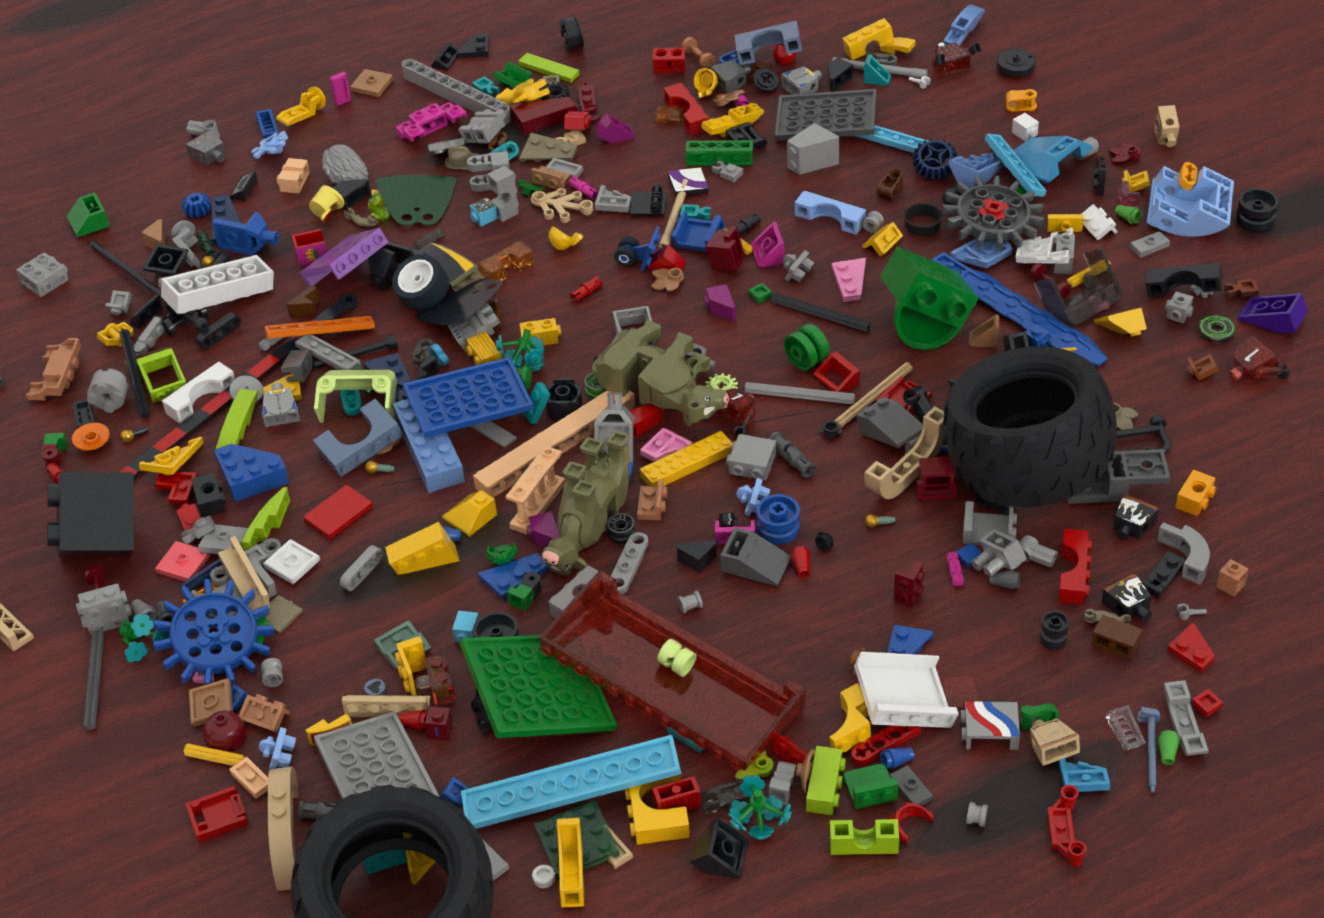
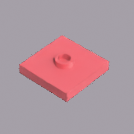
M175 541L155 570L158 574L185 582L201 570L211 555L210 553L199 552L197 547Z

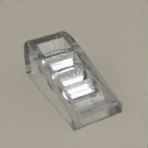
M1129 705L1108 711L1106 715L1107 721L1125 750L1146 744ZM1126 724L1129 726V727H1126V728H1122V727H1121V726L1126 725ZM1132 731L1133 734L1125 736V732ZM1136 738L1137 740L1135 742L1128 743V739Z

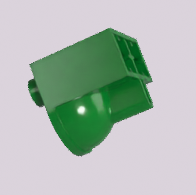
M898 246L880 275L881 280L896 298L894 306V326L896 332L903 342L915 349H935L952 340L960 331L979 298L956 270Z

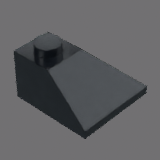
M156 244L143 266V271L174 276L180 269L189 250Z
M382 247L368 258L373 286L387 291L392 286V278L397 269L395 252Z
M716 817L694 843L690 863L706 874L738 879L741 877L749 840Z

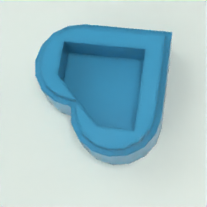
M435 343L429 348L430 355L437 358V364L445 366L449 363L448 357L438 344Z

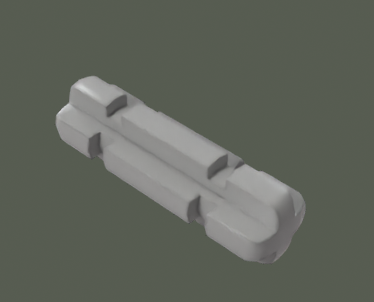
M266 337L259 342V348L267 351L270 346L276 344L283 337L270 339Z

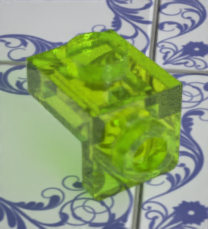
M374 192L372 198L368 201V208L371 210V214L376 215L379 220H389L391 214L386 206L382 204L381 193Z

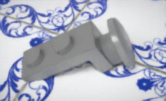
M180 221L172 228V240L179 248L189 250L185 259L191 267L195 266L197 269H201V262L189 249L199 241L194 236L195 226L190 221Z

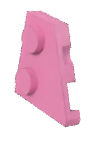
M662 428L640 449V455L655 462L691 445L692 442Z

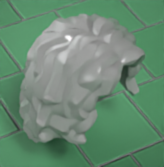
M335 145L324 151L322 158L323 170H325L331 183L339 184L347 180H368L369 173L365 163L350 147Z

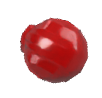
M775 44L772 55L778 63L786 65L795 60L796 53L787 55L784 45Z

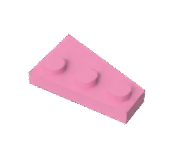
M866 258L832 263V271L843 302L861 300Z

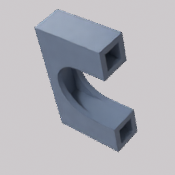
M797 20L735 35L736 52L740 66L756 62L755 52L770 44L784 45L787 55L803 51Z
M376 399L360 408L365 421L371 427L369 435L361 442L352 445L342 444L329 430L313 440L318 452L340 477L403 436L398 423Z

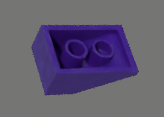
M1302 293L1251 297L1239 314L1238 319L1277 333L1296 332L1308 310Z

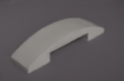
M1186 681L1164 683L1169 715L1174 731L1180 739L1179 744L1186 756L1207 754L1209 750L1203 733L1199 732L1190 705L1191 696Z

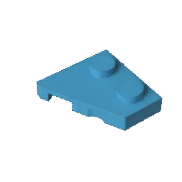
M1066 758L1058 760L1064 786L1073 785L1079 792L1110 790V781L1106 768L1091 766L1080 761L1076 765L1066 762Z

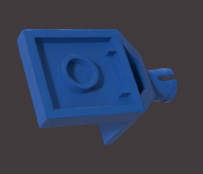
M255 212L246 224L218 218L212 221L218 249L252 256L265 243L277 245L280 239L279 232L268 230L267 224L259 212Z

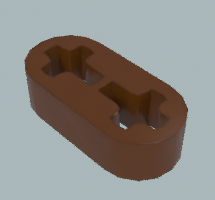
M500 131L494 136L488 145L489 153L508 142L507 133Z

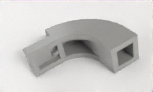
M1163 522L1159 529L1158 541L1176 548L1185 554L1187 559L1183 565L1182 577L1201 585L1206 576L1210 558L1207 542L1196 530L1187 525L1181 530Z

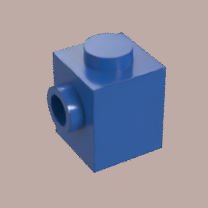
M1034 324L1026 330L1029 347H1049V331L1038 324Z

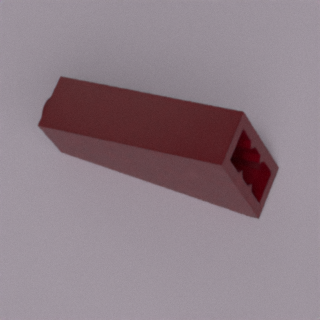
M570 97L509 105L511 119L523 135L564 123L566 113L578 111L576 102H573Z

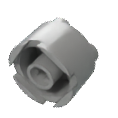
M114 369L96 371L93 374L87 391V401L107 413L114 412L124 403L129 388V383L127 384L126 381L127 378L121 372Z

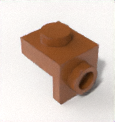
M1211 354L1193 362L1191 357L1187 358L1190 363L1187 365V368L1191 375H1196L1198 380H1202L1219 371Z

